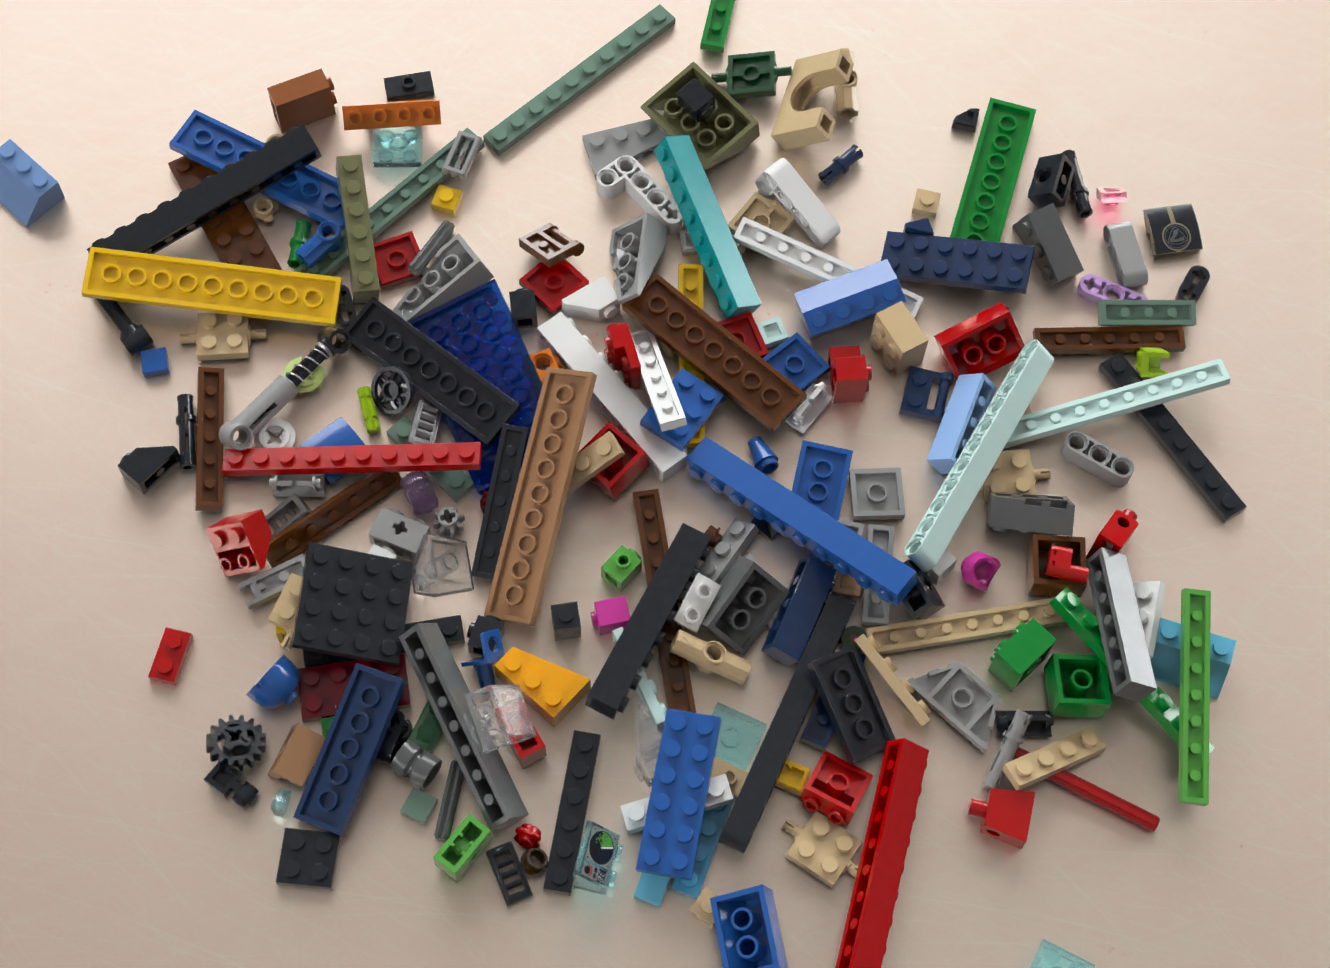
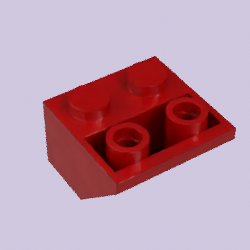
M262 509L226 517L206 528L210 543L214 548L225 577L258 571L265 567L272 532Z

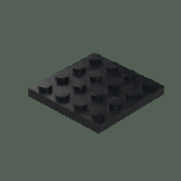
M309 542L306 549L291 647L397 667L400 664L402 650L399 636L404 634L414 563Z

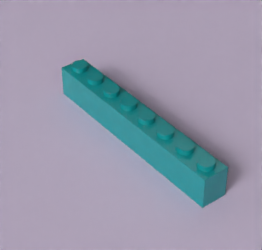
M690 136L665 137L654 149V152L725 319L750 311L751 313L755 312L762 303Z

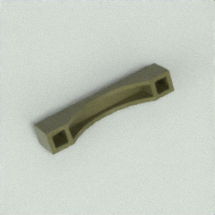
M337 156L336 176L346 230L353 303H367L372 296L379 301L380 288L362 156Z

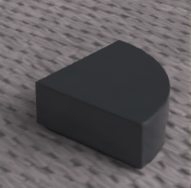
M970 108L957 115L953 120L951 128L975 133L980 109Z

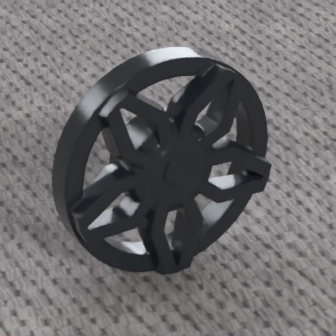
M388 366L380 369L375 374L371 384V393L375 405L382 412L398 414L404 412L410 406L415 393V387L410 376L403 368ZM387 371H393L390 377L383 375ZM378 384L382 391L380 395H378ZM403 388H407L406 393L403 392ZM391 403L394 410L389 409L384 405Z

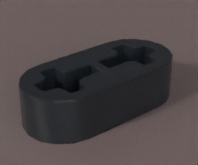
M1200 265L1191 267L1176 293L1175 300H1187L1184 297L1189 290L1192 292L1189 300H1195L1197 304L1210 279L1209 271ZM1196 275H1199L1201 278L1198 283H1193Z
M342 285L340 294L343 296L344 303L338 306L336 326L345 330L357 315L350 290L345 285ZM342 312H347L349 321L344 322Z

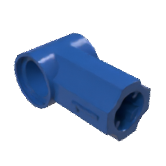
M330 220L322 222L318 226L317 233L295 251L296 256L307 268L311 269L329 252L337 251L343 246L344 241L338 224ZM334 234L333 237L326 238L328 235Z

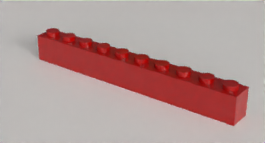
M905 738L887 741L835 968H881L883 957L886 953L887 938L893 922V911L899 895V884L904 871L907 848L910 845L911 830L916 818V807L922 791L921 785L929 753L928 749Z

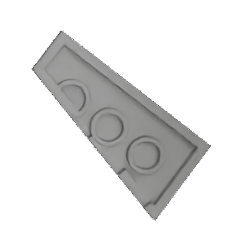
M652 119L582 135V141L595 180H597V173L617 158L629 155L637 160L643 157L644 153L650 150L654 151L659 143L669 135Z

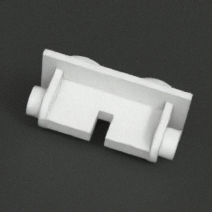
M823 382L819 384L813 383L805 392L807 399L793 411L785 422L803 434L833 399L827 393L828 386Z
M697 573L673 620L678 625L697 633L721 585Z

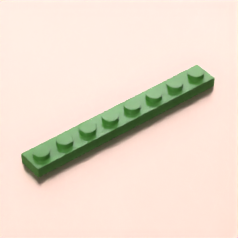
M1184 588L1181 590L1178 803L1206 806L1209 804L1211 591Z

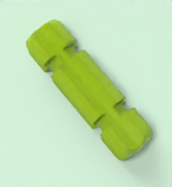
M368 386L360 387L357 393L367 433H379L381 428L371 389Z

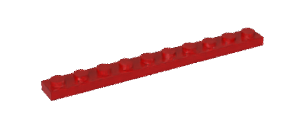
M481 442L247 448L245 450L225 449L222 472L224 476L481 470L482 445Z

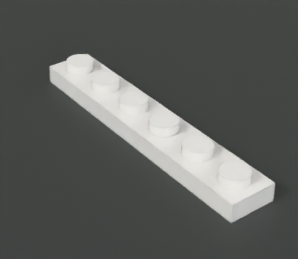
M647 329L632 332L631 336L641 364V377L661 431L673 430L687 425L685 414L654 335Z

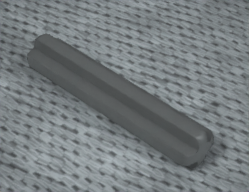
M444 220L409 264L408 271L414 276L421 274L453 233L455 228L453 223H450L449 220Z
M453 760L450 764L434 833L435 839L447 841L450 837L464 777L457 760Z

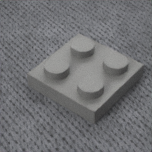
M901 468L849 469L853 521L905 518Z

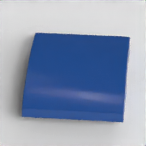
M340 417L300 444L299 447L365 444L349 424ZM347 473L325 474V480L329 485H332Z

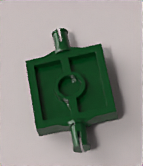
M775 51L728 55V66L725 73L711 74V78L716 83L726 82L728 86L727 93L734 100L775 96L778 77L792 76V66L777 67Z

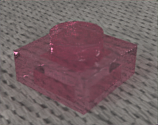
M1120 186L1096 188V198L1106 206H1116L1119 202L1127 201V192Z

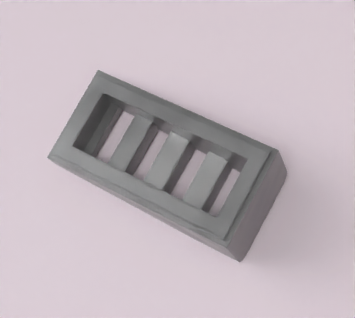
M418 401L413 413L407 444L435 443L442 412L429 402ZM415 435H416V436H419V437H422V438H425V439H428V441H427V440H424V439H421V438H418V437H415Z
M293 493L265 516L268 525L270 524L275 531L271 538L311 512L305 501L296 493ZM297 507L300 510L298 514L294 510ZM289 513V515L292 517V519H290L289 521L285 517V514ZM277 519H280L282 522V527H279L276 523Z

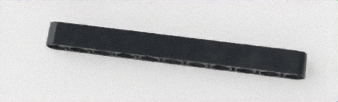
M834 591L830 593L726 821L718 843L743 854L745 853L818 691L807 664L835 652L840 642L841 634L848 624L857 601Z

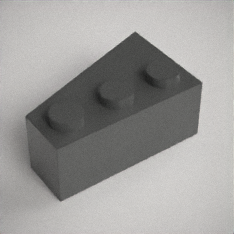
M1054 203L1027 214L1012 226L1024 245L1034 246L1033 260L1050 287L1084 271Z
M989 492L986 522L989 527H993L994 531L1007 532L1008 529L1019 530L1022 533L1039 532L1050 535L1072 536L1075 504L1067 496Z

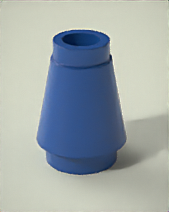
M760 436L753 437L748 441L754 467L765 475L773 473L779 466L778 457Z

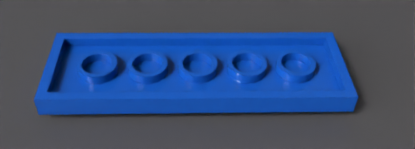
M667 709L636 865L637 872L692 881L722 721L721 717Z

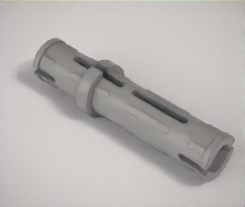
M1019 709L1016 710L1008 730H1005L1003 733L1005 737L983 784L991 788L1000 789L1005 776L1002 768L1004 764L1013 760L1019 745L1023 744L1025 740L1023 736L1033 718L1032 715Z

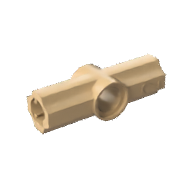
M841 48L854 62L849 82L847 84L835 85L837 116H840L842 119H852L858 116V76L856 73L855 52L851 51L850 48Z
M680 629L676 632L669 648V652L695 663L701 672H715L741 685L745 682L752 666L751 662L726 651L720 642H706ZM707 654L711 655L714 660L710 659Z

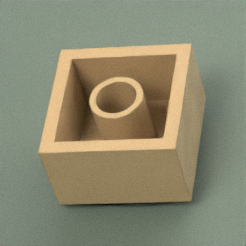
M900 301L876 313L870 341L873 347L883 355L887 368L889 370L892 369L896 376L908 371L910 366L916 367L922 364L929 340L904 303Z

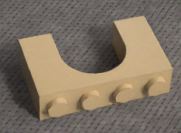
M842 49L796 59L792 76H790L771 133V137L784 150L830 141L836 122L823 107L805 111L804 109L809 100L820 90L849 82L854 62Z

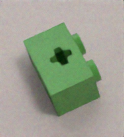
M468 814L434 855L435 865L458 882L493 839L491 830L471 814Z

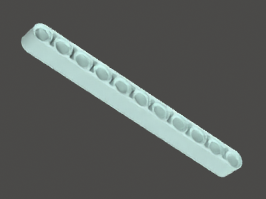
M1034 339L1028 342L1020 351L908 542L904 553L921 571H929L938 563L1053 364L1054 357L1038 340Z

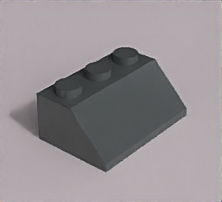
M740 555L719 585L721 587L701 626L744 656L790 591L754 561Z

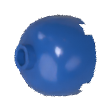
M283 655L246 695L264 708H277L283 703L288 706L298 695L295 691L300 683L297 667Z

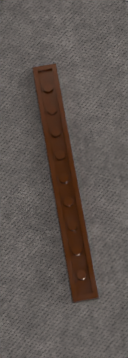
M658 489L633 492L647 587L668 551ZM677 603L676 607L674 608V610H676V611L679 610V608H678V603ZM673 621L671 626L665 625L662 630L666 633L661 645L657 647L667 709L696 713L688 661L669 652L676 632L679 629L682 630V626Z

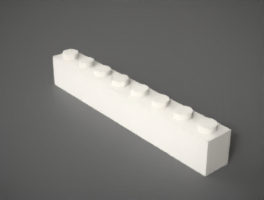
M559 312L537 327L538 341L545 349L550 348L553 356L558 355L563 369L593 372L597 375L591 398L592 403L612 425L646 452L650 463L649 468L662 483L687 466L686 458L688 453L686 448L682 452L640 425L642 417L650 407L644 406L639 401L640 398L633 388L629 389L624 384L621 374L609 367L606 357L601 352L597 353L594 350L591 340L586 335L582 336L575 322L570 317L566 318L562 312Z

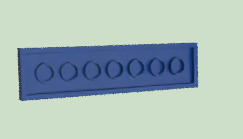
M194 110L170 141L169 147L171 150L219 173L226 165L237 163L247 153L263 148L266 143L202 112ZM309 164L260 192L321 223L330 220L338 224L340 231H343L345 228L337 178Z

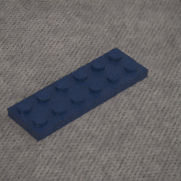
M887 231L881 261L888 260L899 281L1026 294L1034 256V246Z
M356 663L293 818L337 835L345 836L407 681Z

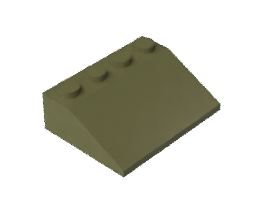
M694 61L640 106L669 136L689 135L704 170L743 151L760 136L758 121ZM694 78L714 96L716 107L708 118H703L698 123L678 104L677 92Z

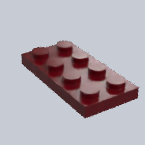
M401 654L400 664L397 667L355 660L298 668L303 723L320 721L321 718L335 716L356 663L407 681L396 709L411 708L405 654Z

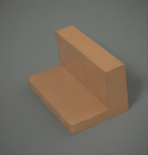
M299 723L292 726L268 776L276 780L284 778L299 787L303 786L319 755L325 737Z

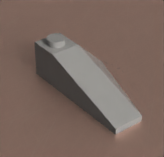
M648 213L612 230L609 251L610 255L614 258L612 269L617 275L615 286L618 302L621 304L640 296L665 248L667 227Z
M459 233L435 254L437 258L429 269L425 267L421 273L423 277L418 284L410 287L393 309L397 315L408 323L413 324L474 294L494 278L493 274Z

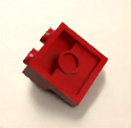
M628 323L610 324L606 328L608 337L604 338L606 347L604 354L608 364L612 363L614 370L621 371L624 383H628L629 387L634 390L641 389V364Z
M825 750L804 786L799 801L803 802L804 807L809 811L816 812L819 810L828 815L832 823L838 825L844 823L848 826L874 775L853 764L850 765L849 762Z

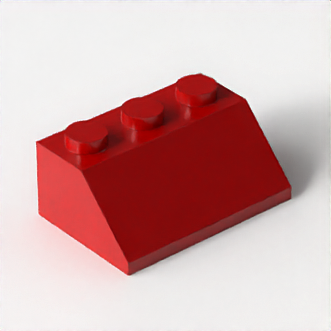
M1002 302L934 336L956 381L959 375L984 373L986 375L1016 360L1020 351L1025 346L1010 311Z

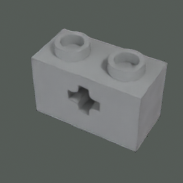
M383 507L368 533L372 545L375 544L381 548L382 546H387L397 555L416 563L419 562L432 537L430 527L423 520L418 518L412 520L405 517L399 510H388Z

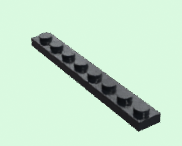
M1121 352L1102 362L1099 366L1100 371L1115 389L1144 381ZM1163 403L1134 411L1224 523L1245 510L1247 506Z

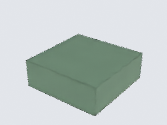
M413 787L400 812L425 825L436 807L438 799Z

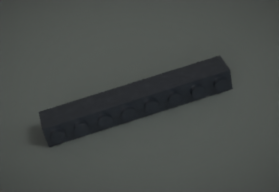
M682 523L590 689L585 702L586 706L613 720L618 712L624 713L630 701L627 698L630 689L633 691L637 689L642 679V676L639 675L642 667L645 669L649 667L654 657V654L651 653L654 645L659 647L666 633L662 630L666 624L671 626L678 612L674 608L677 603L682 604L689 591L686 589L689 581L693 583L697 573L700 572V568L697 567L699 562H705L712 548L708 547L711 536Z

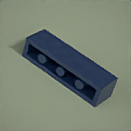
M813 555L799 560L787 588L790 593L778 610L762 647V652L786 666L800 661L807 642L816 626L817 618L824 609L826 596L835 585L836 569Z

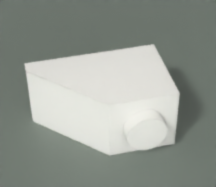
M604 276L562 299V312L565 316L600 322L605 318L613 317L620 310L617 293Z

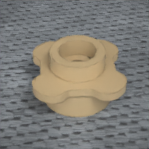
M261 197L254 202V209L250 213L254 219L260 218L264 222L269 223L273 220V214L279 209L277 202H272L267 197Z

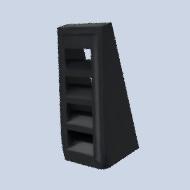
M512 841L486 851L487 859L507 907L533 896ZM507 854L511 856L499 862L495 861V859ZM514 863L515 868L500 873L499 869ZM517 874L519 875V879L504 884L503 880ZM523 885V890L511 895L508 894V890Z

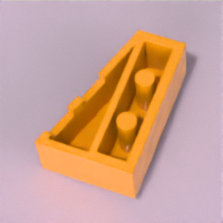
M512 647L494 665L496 677L554 728L591 689V679L515 647Z

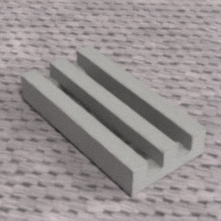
M459 130L442 167V174L447 175L449 173L454 178L459 176L461 180L465 181L482 143V137ZM463 138H465L466 141L453 168L451 164ZM474 141V143H473V145H472V147H471V150H470V152H469V154H468V157H467V159H466V161H465V163H464V166H463L462 170H460V167H461V165H462V163H463V161H464V158H465V156H466V154H467V152H468V149H469V147H470V145H471V142Z

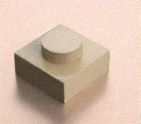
M917 188L912 213L935 218L941 193Z
M705 887L689 912L713 928L715 922L710 898L718 895Z

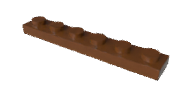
M1183 325L1034 328L1033 340H1038L1050 354L1137 353V351H1140V347L1162 348L1168 352H1184L1186 348Z
M198 367L195 511L222 512L223 444L219 439V430L224 424V368Z
M398 472L368 473L272 537L266 558L270 566L273 568L291 560L307 549L309 542L316 543L403 484L404 481Z

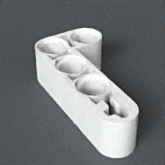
M623 155L597 173V194L601 198L612 199L626 191L645 213L650 214L667 227V235L675 236L682 230L683 218L677 203L635 158Z
M779 159L756 179L755 183L758 190L765 197L775 194L787 211L795 217V221L811 241L818 247H823L841 232L840 226L786 159Z

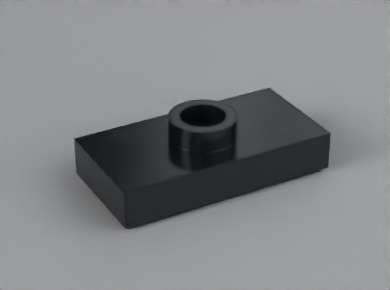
M430 71L383 78L388 102L435 95Z

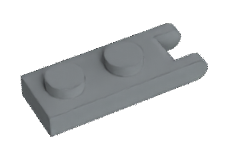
M301 554L241 582L238 585L239 590L245 591L251 588L255 598L246 603L248 608L253 609L279 597L291 573L302 577L305 562L304 555Z

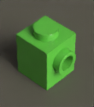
M621 545L601 566V577L618 591L622 592L642 571L640 555L631 548L628 550Z

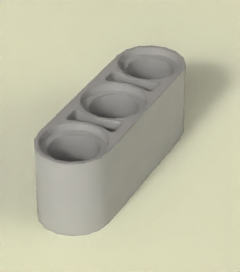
M1131 222L1105 225L1103 228L1104 241L1118 284L1126 288L1146 285L1148 283V272Z
M1073 431L1069 433L1062 446L1061 455L1066 461L1113 487H1124L1134 472V464L1129 458L1082 432ZM1070 445H1077L1079 449H1073ZM1093 457L1100 458L1102 462L1095 461ZM1116 470L1123 471L1125 475L1118 474Z

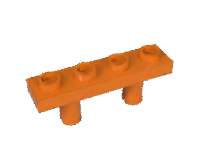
M440 99L342 105L344 130L441 125Z

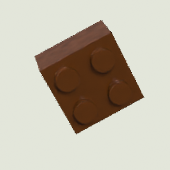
M1033 534L1027 546L1028 595L1057 596L1064 588L1068 587L1078 598H1081L1087 587V582L1084 584L1046 576V568L1052 543H1056V546L1072 548L1071 565L1086 568L1085 537Z

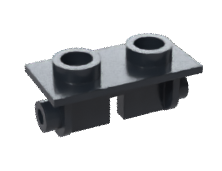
M996 711L998 737H1005L1003 733L1005 730H1008L1016 711ZM1023 711L1033 716L1023 737H1052L1051 726L1054 725V716L1050 715L1049 711Z

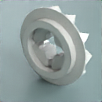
M271 419L254 436V442L257 448L292 447L295 445L296 434L292 425L287 421ZM269 433L275 437L280 435L281 444L275 441L271 443Z

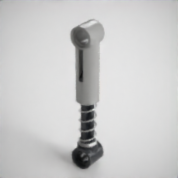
M332 326L322 328L318 333L315 348H311L307 356H302V361L299 364H294V369L291 372H286L285 376L279 375L233 421L226 422L221 426L219 430L221 443L236 450L247 449L252 444L253 437L297 395V386L301 382L305 383L304 380L310 374L313 375L312 372L317 367H321L320 364L325 359L344 353L350 348L351 336L349 332ZM336 335V342L333 345L332 339ZM238 430V438L234 441V433Z

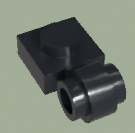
M217 763L204 778V781L225 798L233 791L235 795L232 797V800L243 809L247 805H252L257 799L256 795L259 792L248 781L241 784L240 782L244 779V775L236 768L229 772L227 765L220 769Z

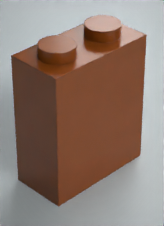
M322 68L267 88L273 114L282 134L294 126L299 127L303 124L305 126L336 114L334 104H337V99L333 92L335 90L334 84L330 76H325Z

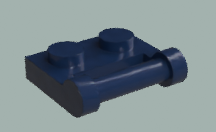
M910 366L899 414L941 423L945 413L944 409L949 387L953 384L954 375L949 372L939 373ZM932 383L940 384L934 409H926Z

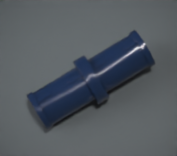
M853 144L840 157L836 156L832 160L833 163L818 174L820 181L825 179L823 184L829 186L838 176L846 174L849 171V167L863 157L862 150L859 149L856 152L858 146Z

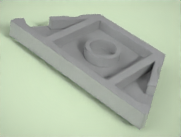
M960 661L949 664L943 669L929 671L928 674L915 679L912 677L907 680L915 690L913 691L915 695L922 699L981 752L984 753L987 750L1000 700L999 694Z

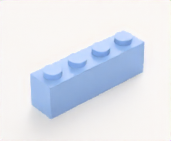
M984 373L959 375L927 457V461L940 474H947L951 471L993 399L997 387Z

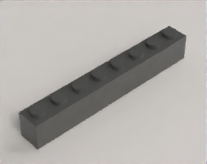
M417 623L399 636V639L489 829L493 831L509 828L528 816V811L438 624Z

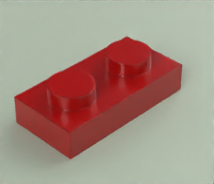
M168 627L165 628L148 675L150 680L176 686L193 639L192 633Z

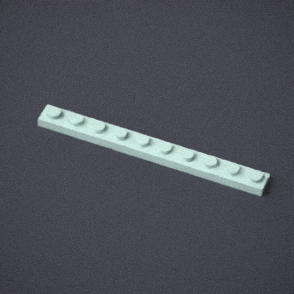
M1217 359L1025 414L1021 417L1004 449L1230 384L1231 378L1222 360Z

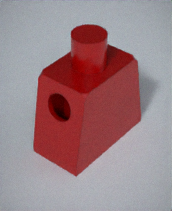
M1124 509L1123 512L1116 510L1098 534L1086 559L1090 558L1101 547L1121 553L1139 525L1136 521V513L1130 509ZM1106 541L1110 542L1114 546L1112 548L1108 547Z
M993 788L990 789L986 802L971 798L967 814L982 818L980 832L1022 849L1027 841L1036 792Z

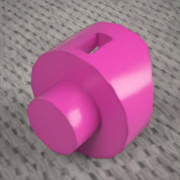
M980 551L973 552L962 561V578L966 584L982 591H987L1001 564L997 558Z

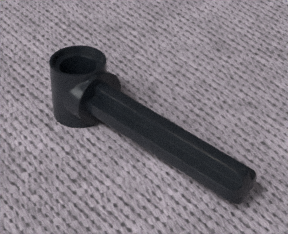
M96 299L121 331L120 340L132 357L154 343L143 325L133 323L117 301Z

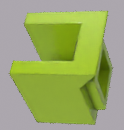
M1140 347L1136 358V369L1140 373V377L1155 378L1168 374L1160 368L1161 358H1170V353L1162 348Z

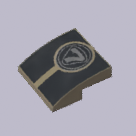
M1192 204L1143 210L1146 234H1150L1153 256L1200 251L1203 249L1200 230Z

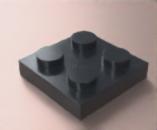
M285 828L276 884L333 891L341 836L332 832Z

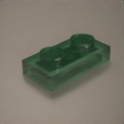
M428 700L408 740H412L420 745L422 749L434 753L444 732Z

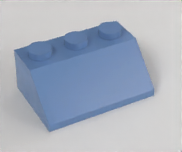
M9 139L0 146V203L28 228L63 200L65 196L58 181L15 142Z

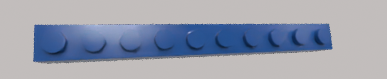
M705 436L686 458L688 471L695 479H703L717 493L723 492L729 496L735 505L746 507L755 518L766 520L778 533L782 534L784 532L798 546H805L812 550L818 559L822 561L827 560L832 563L841 574H848L855 578L861 587L865 589L870 588L875 591L884 602H891L899 606L917 583L916 571L708 437Z

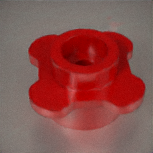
M522 824L521 827L515 829L517 835L514 836V840L521 847L526 849L540 847L538 842L541 841V831L536 826Z

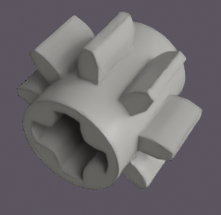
M443 505V509L440 512H434L436 521L432 522L433 528H440V537L451 535L454 538V534L458 531H464L461 522L465 521L464 514H458L457 506L450 508Z

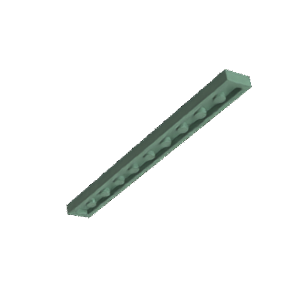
M659 4L484 134L483 141L500 156L672 27L676 22V18Z
M468 127L463 131L476 135ZM455 138L369 208L373 240L451 176L449 173L447 175L442 174V167ZM463 138L459 146V149L455 155V158L451 164V167L453 168L464 146V143L466 141L465 138ZM483 140L478 152L485 147ZM474 141L471 142V145L461 166L464 165ZM346 230L341 231L344 242L339 250L329 252L311 269L302 264L293 272L331 276L349 261Z

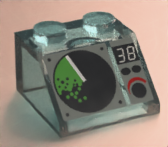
M587 820L573 872L574 888L607 895L608 887L614 888L617 872L613 871L615 861L620 862L624 845L619 844L620 835L593 821Z

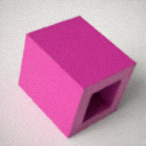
M626 596L594 602V611L590 612L593 628L598 627L600 636L611 634L613 630L620 627L625 628L630 619Z

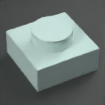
M780 316L756 324L766 348L782 344L789 339Z

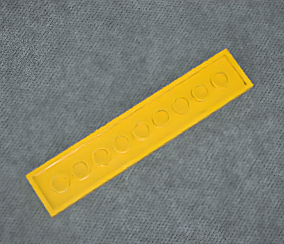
M90 247L81 294L83 297L335 327L342 277Z

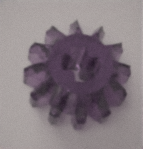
M423 471L411 472L400 479L403 494L416 515L428 514L438 507V498L432 484Z

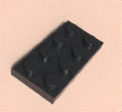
M855 644L807 664L850 765L884 751L887 741L896 740Z

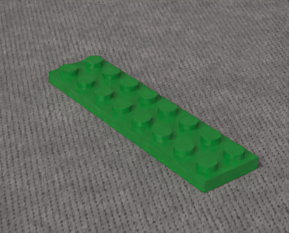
M990 97L950 237L1000 242L1037 109Z

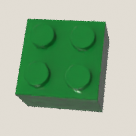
M1034 618L1027 624L1021 622L1013 630L1012 633L1014 635L1008 641L1003 639L994 649L995 653L990 658L992 663L988 671L1010 692H1013L1047 659L1057 641Z
M1051 655L1044 666L1050 715L1054 717L1102 718L1112 705L1106 665L1097 655Z

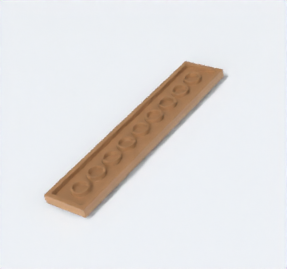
M550 367L546 369L484 617L492 615L504 622L535 627L597 375L593 372Z

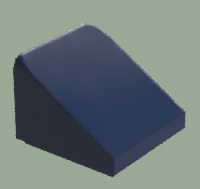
M928 218L908 222L904 225L903 233L934 235Z

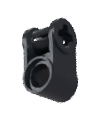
M398 709L395 710L376 757L377 760L390 765L398 750L408 741L413 730L411 722Z

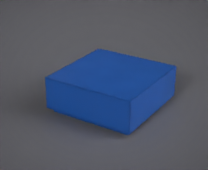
M166 347L140 351L144 377L170 373Z

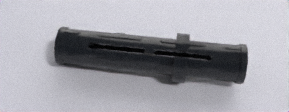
M1066 150L1062 153L1076 167L1070 185V199L1074 201L1077 216L1087 218L1093 213L1088 198L1089 191L1084 185L1075 151Z
M180 394L177 396L178 416L176 417V424L179 426L180 469L185 471L196 469L194 425L197 423V418L194 415V399L191 394ZM185 413H187V427H185ZM186 437H188V452H186Z

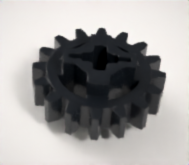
M229 715V721L225 722L220 718L218 720V727L214 725L210 727V734L206 735V753H210L211 762L218 760V768L221 769L224 765H227L229 772H232L234 767H238L239 771L243 772L244 765L253 768L254 760H262V753L266 751V733H262L261 724L254 726L253 718L246 722L244 721V715H240L238 720H234V717ZM218 742H220V747H222L223 750L219 748Z

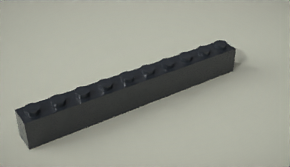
M304 124L299 127L294 126L282 137L269 140L263 148L247 153L237 163L226 165L218 174L205 177L199 185L192 189L187 188L181 191L178 197L173 200L164 201L152 212L139 215L133 223L117 228L113 232L114 234L107 238L96 240L92 243L91 247L155 254L322 157Z

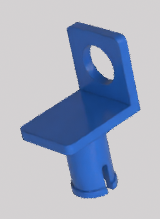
M493 629L480 634L484 657L461 663L462 667L473 666V668H476L480 691L497 688L492 664L504 656L499 629ZM490 637H493L496 644L493 652L488 646Z

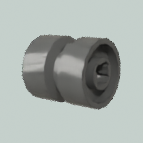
M408 740L396 753L390 769L400 776H409L410 783L421 790H425L438 774L442 766V760L430 752L423 754L424 749L412 740Z

